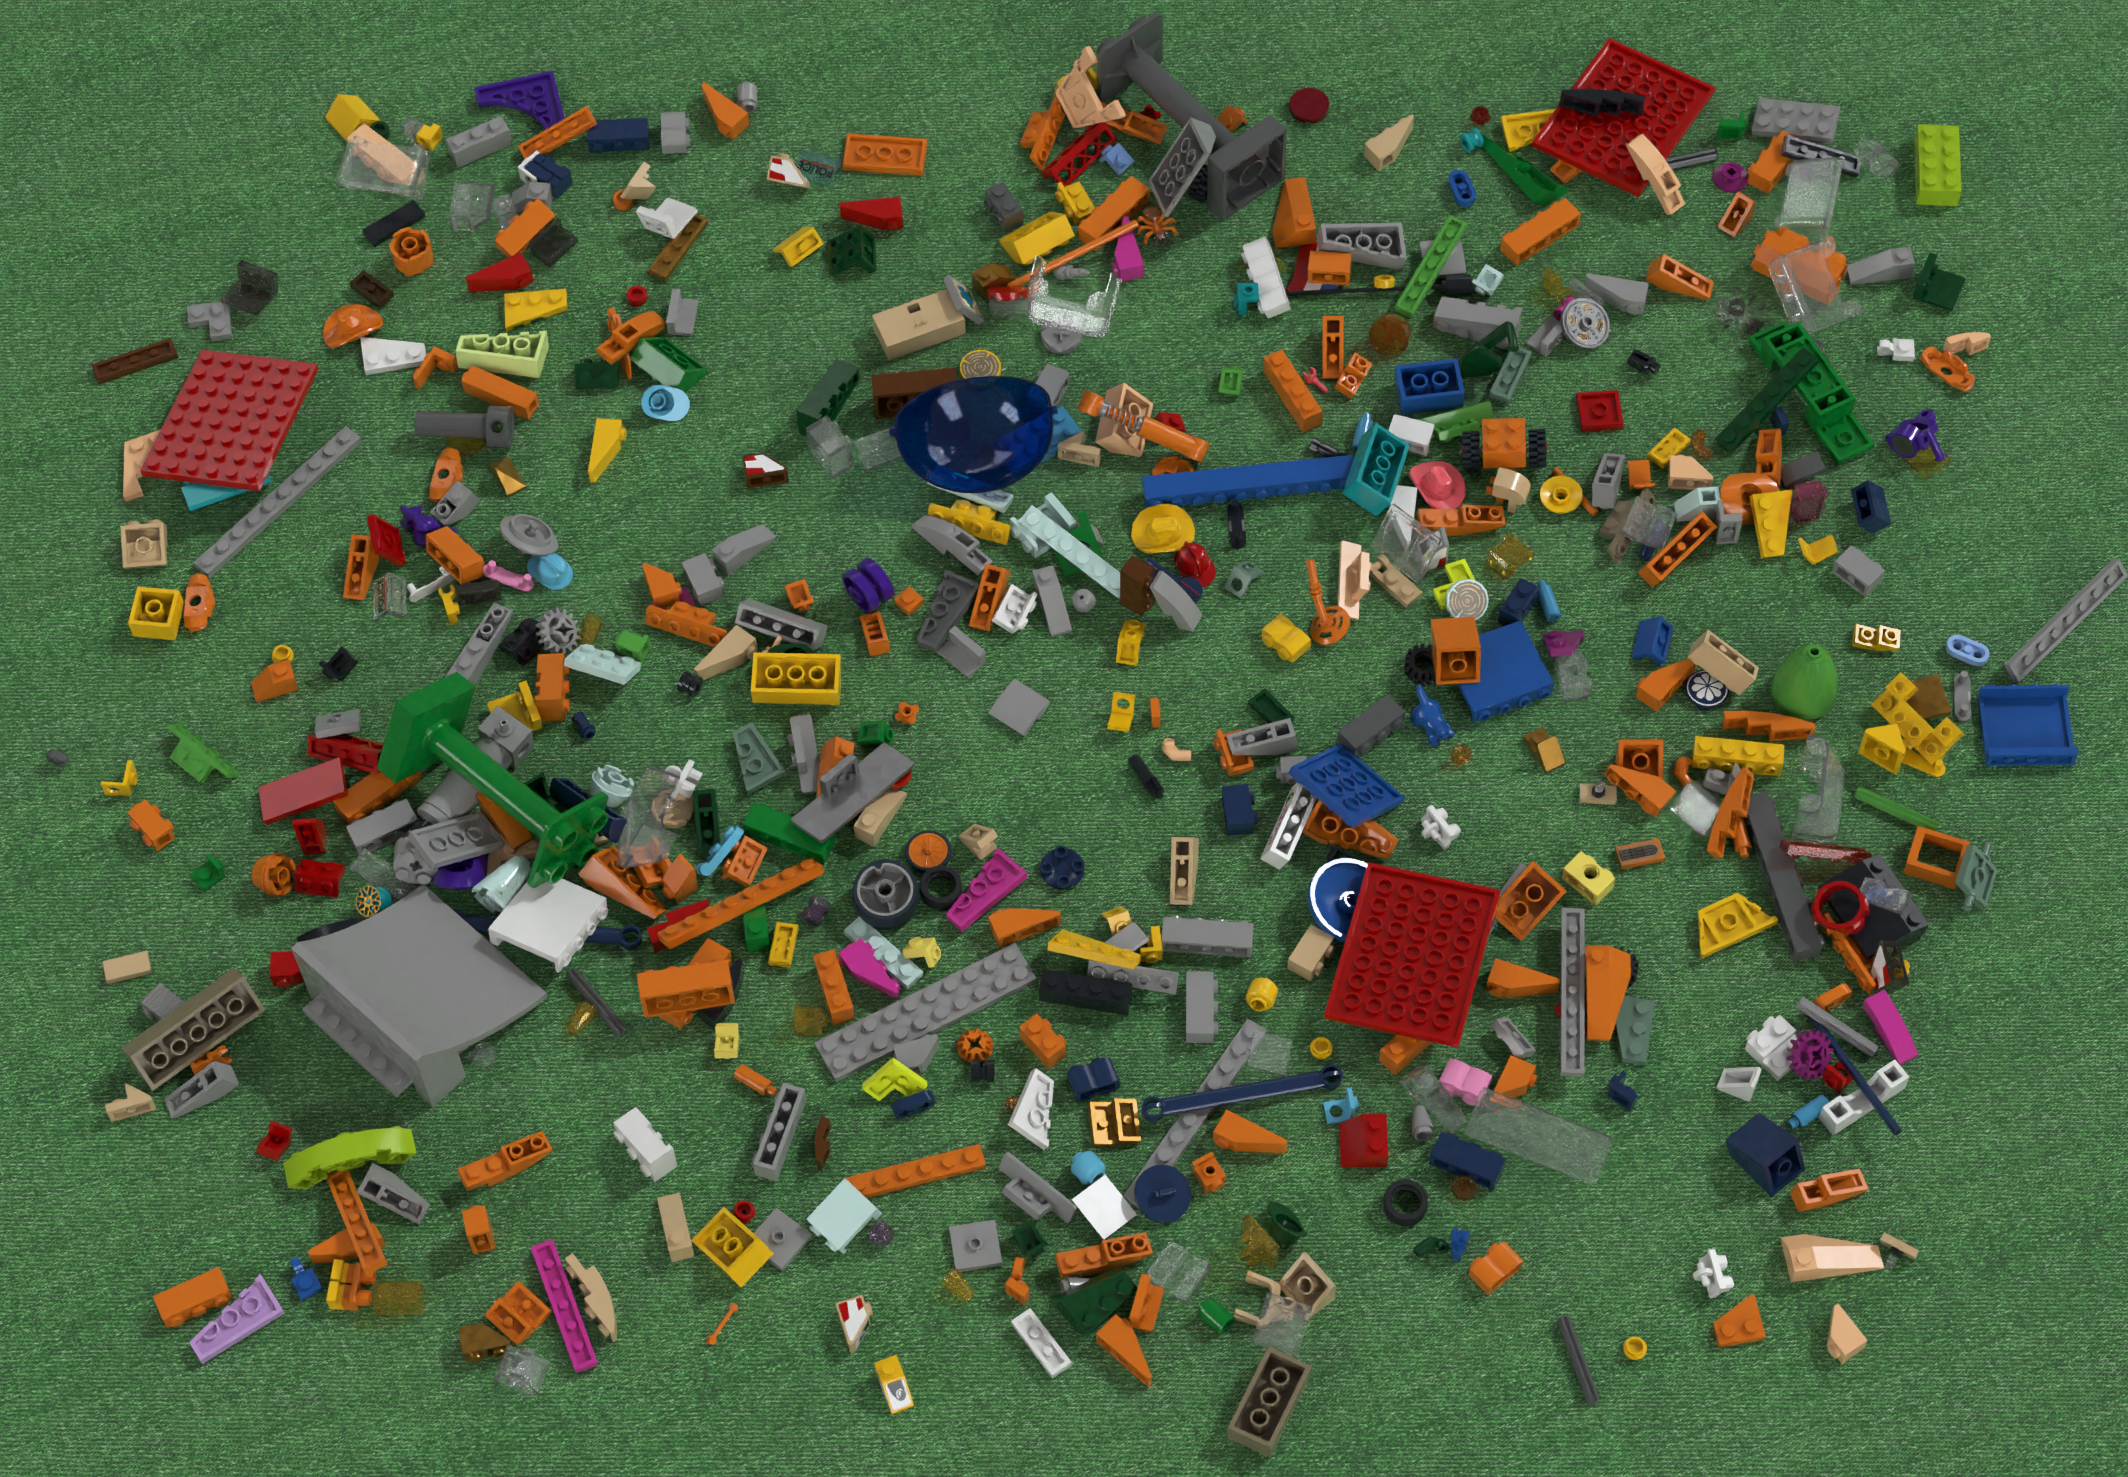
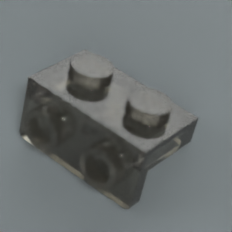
M556 218L539 235L533 237L530 242L531 252L534 257L548 267H551L578 242V239L574 234L562 227L561 220Z

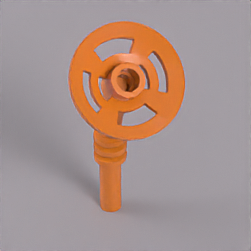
M1314 559L1306 560L1310 581L1308 588H1311L1309 590V593H1312L1310 598H1313L1317 610V615L1312 620L1310 626V634L1316 643L1331 645L1345 636L1350 626V617L1342 607H1324L1321 598L1323 593L1320 592L1322 588L1320 587L1321 583L1318 582ZM1332 610L1337 611L1335 614H1332V613H1327V614H1326V612H1328V611H1332ZM1343 617L1342 626H1341V628L1338 630V628H1339V626H1340V618ZM1331 632L1332 636L1328 638L1320 637L1321 633Z

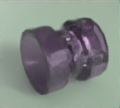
M812 895L808 901L809 906L803 910L801 917L810 925L818 927L823 922V916L828 913L831 905L822 897Z

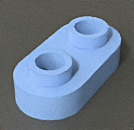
M1962 635L1951 636L1946 644V651L1950 656L1968 664L1983 666L1988 661L1990 654L1988 648Z

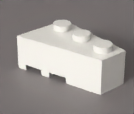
M636 1107L613 1122L615 1138L620 1144L623 1142L628 1147L626 1149L632 1160L637 1159L641 1165L639 1167L646 1177L650 1176L656 1182L678 1167L673 1147L670 1144L667 1146L661 1140L663 1138L662 1135L653 1130L651 1123Z

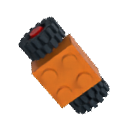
M1525 418L1482 419L1483 445H1481V448L1479 431L1462 432L1463 470L1480 469V452L1483 454V469L1526 467V453L1528 451L1529 468L1546 467L1547 455L1546 429L1528 430V447L1525 441Z

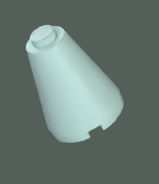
M521 855L519 857L513 856L472 888V893H477L474 897L490 912L493 913L497 910L501 914L524 886L531 871L530 862Z

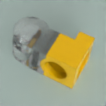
M415 117L406 118L402 123L405 138L430 151H433L443 138L441 126L435 123L429 127L420 123Z

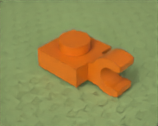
M220 1046L212 1052L209 1050L192 1062L190 1066L194 1075L198 1074L213 1061L223 1064L231 1063L230 1055L221 1057L223 1053L228 1052L226 1046Z

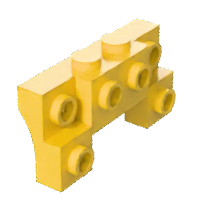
M1900 672L1871 705L1889 722L1888 725H1898L1900 734L1904 737L1902 741L1910 750L1915 748L1934 767L1936 760H1942L1947 752L1965 734L1948 717L1933 729L1906 702L1919 689Z

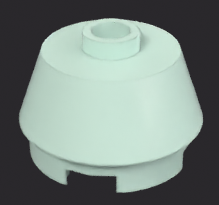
M605 765L604 768L598 767L597 771L592 773L590 794L595 796L600 792H604L608 795L606 805L608 807H618L631 796L634 782L631 777L627 780L620 774L622 770L614 766Z

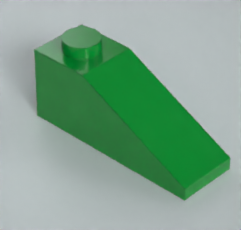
M766 903L743 913L748 952L770 949Z

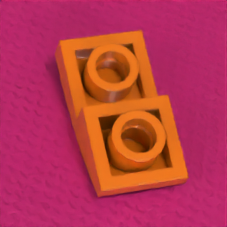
M1355 352L1341 373L1334 388L1352 399L1362 380L1366 377L1372 363Z

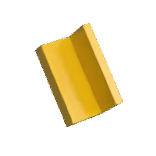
M802 227L772 250L774 253H781L789 267H793L824 243L814 227Z

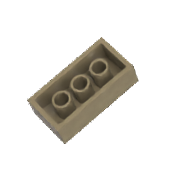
M1268 1346L1227 1428V1438L1271 1458L1311 1377L1312 1366Z

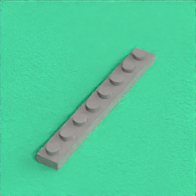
M2113 558L2004 664L2013 682H2020L2128 577L2120 559Z
M1578 908L1561 909L1560 1076L1584 1077L1585 909Z

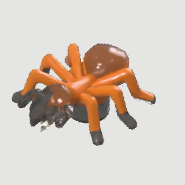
M1150 205L1144 209L1143 217L1139 216L1136 220L1138 224L1140 221H1143L1147 226L1141 225L1134 236L1135 238L1138 237L1141 231L1146 229L1147 233L1141 245L1142 249L1147 245L1149 236L1153 238L1154 247H1157V241L1162 249L1163 244L1168 248L1169 238L1172 243L1174 239L1171 234H1167L1165 231L1172 230L1174 235L1182 238V235L1177 232L1174 226H1164L1170 222L1175 226H1180L1181 223L1176 222L1174 217L1163 221L1165 217L1163 212L1160 216V209L1155 205Z

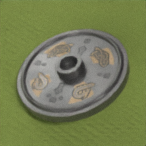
M1588 298L1575 299L1566 305L1561 315V327L1564 335L1572 344L1579 348H1596L1608 337L1610 331L1608 315L1603 307L1594 300Z

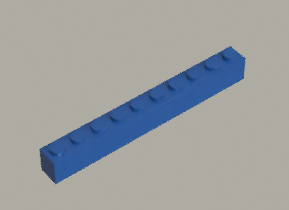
M1353 455L1142 476L1145 508L1157 504H1172L1181 507L1190 504L1202 505L1209 502L1222 503L1229 500L1243 501L1248 498L1263 499L1268 496L1278 495L1283 497L1288 494H1307L1316 491L1328 492L1336 489L1344 490L1354 459Z

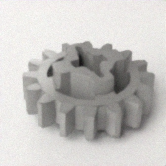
M559 608L545 611L544 615L539 617L541 622L536 624V627L540 629L539 632H536V635L541 636L538 642L539 644L544 643V650L550 649V654L572 652V648L578 646L575 641L581 638L577 635V632L581 631V629L575 626L578 620L573 621L571 619L572 613L566 615V609L559 610Z

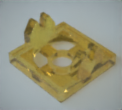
M1247 1214L1242 1218L1241 1244L1247 1243L1248 1245L1243 1248L1240 1260L1242 1261L1249 1257L1250 1259L1246 1263L1247 1267L1257 1266L1264 1261L1272 1270L1278 1266L1279 1246L1257 1221Z

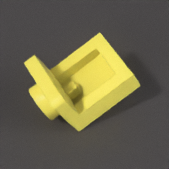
M935 937L912 938L902 950L905 959L925 957L929 968L934 967L941 958V950L937 946Z
M717 1023L715 1025V1058H738L740 1041L738 1024Z

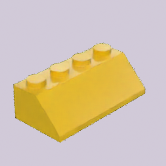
M753 652L751 680L753 703L840 705L841 654Z

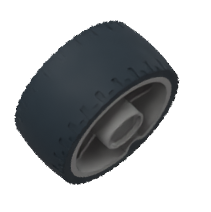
M892 859L872 861L858 872L852 887L853 905L858 916L873 928L879 930L897 929L910 921L919 904L917 880L911 870L901 862ZM883 890L891 891V893L888 895L880 894V892Z

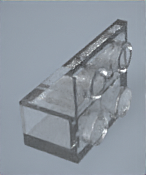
M454 183L449 212L452 230L473 231L490 220L495 184Z

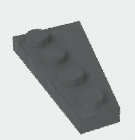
M945 570L943 581L939 584L936 591V598L929 608L928 618H925L917 638L918 646L936 653L949 636V630L958 624L976 599L980 584Z

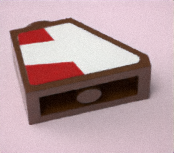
M751 453L742 456L747 488L789 482L787 467L764 453Z

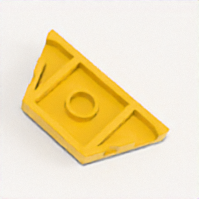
M1735 893L1700 909L1697 914L1700 957L1702 959L1773 927L1778 924L1779 920L1774 915L1771 917L1761 911L1760 906L1749 902L1747 898L1739 893Z

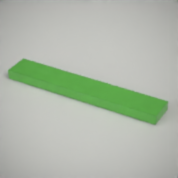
M1451 215L1448 216L1394 306V311L1413 319L1467 229V222Z

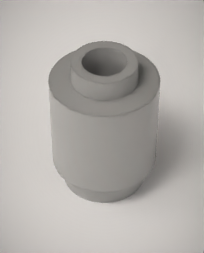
M743 82L737 87V105L748 113L754 112L757 107V87L750 82Z

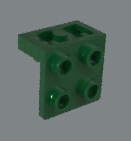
M862 226L828 240L829 274L832 276L857 264L869 273L877 271L875 237Z
M1929 253L1916 284L1913 299L1953 311L1965 283V278L1938 269L1939 264H1936L1938 255Z

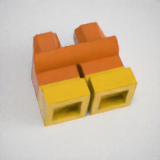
M334 1259L326 1298L329 1308L358 1311L359 1306L371 1305L372 1292L371 1290H362L363 1284L374 1285L376 1272L374 1271L366 1275L361 1262L350 1264L344 1263L343 1260Z

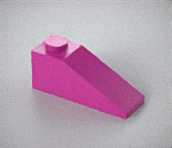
M1128 216L1124 217L1122 226L1130 222ZM1133 230L1118 238L1115 262L1112 263L1114 275H1118L1120 282L1144 277V264Z

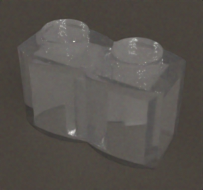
M1862 138L1853 149L1856 157L1860 161L1865 162L1869 171L1875 176L1891 178L1900 168L1897 159L1888 154L1884 145L1877 140Z

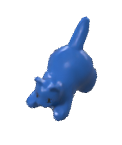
M1417 685L1416 690L1420 702L1411 711L1410 720L1416 728L1423 726L1429 744L1432 747H1437L1439 739L1453 738L1455 733L1449 727L1450 724H1447L1443 718L1438 702L1434 699H1428L1422 686Z

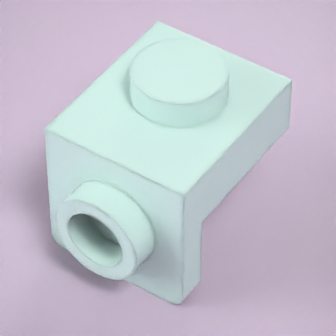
M1486 264L1477 279L1472 280V285L1475 287L1473 290L1482 296L1487 294L1491 297L1503 279L1504 274Z

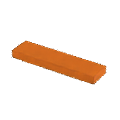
M585 106L520 144L518 148L524 159L530 157L535 151L540 152L544 156L596 126L597 122L589 107Z

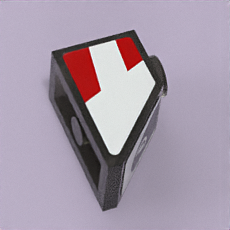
M1881 941L1878 943L1869 971L1876 983L1875 993L1885 990L1887 994H1892L1910 984L1898 941Z

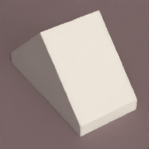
M1760 1067L1725 1068L1716 1088L1750 1102L1762 1069Z

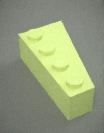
M539 331V334L530 335L529 332H520V335L508 336V333H499V335L489 337L488 334L462 335L456 348L458 368L470 369L473 365L488 372L540 378L549 349L547 331Z

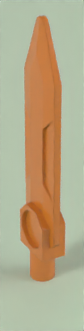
M615 308L607 309L609 317L607 325L611 333L622 325L620 314H616ZM626 353L619 361L623 373L628 380H631V360L629 353Z

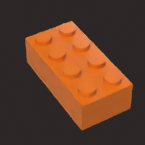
M715 959L702 964L691 963L683 967L670 966L664 970H646L637 974L640 1000L645 1018L735 1004L728 959Z

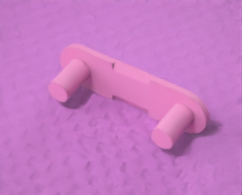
M493 560L483 567V575L489 579L524 592H529L534 587L530 574L523 576L496 566V562Z

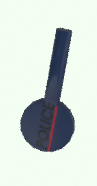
M1150 557L1146 561L1157 573L1160 570L1171 577L1190 596L1194 603L1200 600L1203 589L1198 580L1189 577L1178 579L1153 558Z

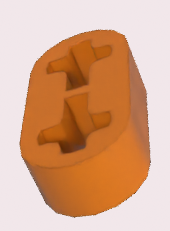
M1843 983L1820 995L1812 1003L1827 1012L1847 1001L1853 995V992L1846 983Z

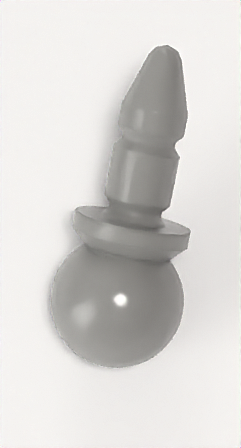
M1066 264L1053 270L1054 276L1060 280L1072 279L1073 276L1083 277L1090 274L1088 270L1073 268L1072 265Z

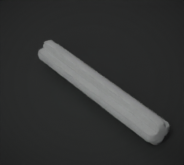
M1802 997L1797 1003L1796 1008L1866 1055L1872 1057L1878 1049L1876 1044L1805 997Z

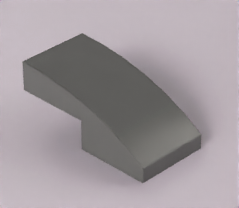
M1818 451L1800 457L1781 467L1780 481L1784 489L1803 484L1806 478L1825 473L1826 467Z

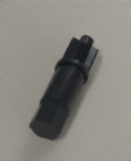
M1139 755L1130 757L1128 763L1142 781L1143 786L1147 788L1153 798L1162 799L1164 797V789L1158 782L1157 777L1152 774Z

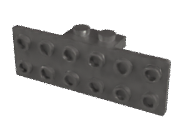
M882 743L859 763L857 762V757L850 753L844 759H841L831 770L822 775L819 779L822 794L791 818V822L822 844L913 769L915 764L886 743Z

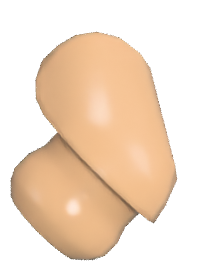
M1166 738L1163 741L1162 750L1171 760L1191 761V750H1179L1174 745L1175 741L1171 738Z

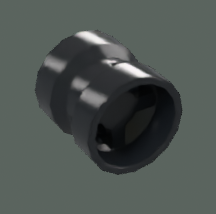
M972 1059L971 1082H979L980 1080L995 1082V1059H988L986 1062Z

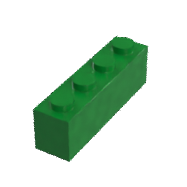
M753 803L743 822L745 835L808 859L813 857L817 862L825 865L836 844L834 834L821 844L792 824L791 818L793 817L789 813L784 811L778 812L766 804Z

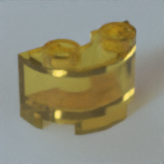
M1509 533L1504 537L1500 545H1494L1488 551L1489 559L1487 566L1505 581L1516 572L1521 564L1525 565L1535 556V552L1512 533Z

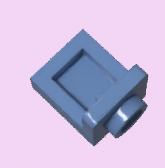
M1119 143L1113 147L1108 145L1101 152L1103 156L1098 159L1101 163L1106 161L1117 175L1122 174L1134 162L1132 157Z

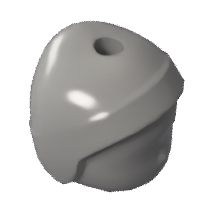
M1079 589L1072 596L1073 606L1078 612L1085 613L1090 611L1096 602L1094 594L1087 589Z

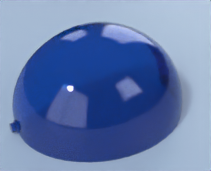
M1008 376L972 377L936 386L912 398L897 413L894 426L889 428L890 437L894 436L896 438L898 449L906 464L925 481L953 492L985 493L1012 485L1037 467L1050 446L1053 435V416L1058 414L1057 405L1053 406L1051 404L1048 392L1034 382Z

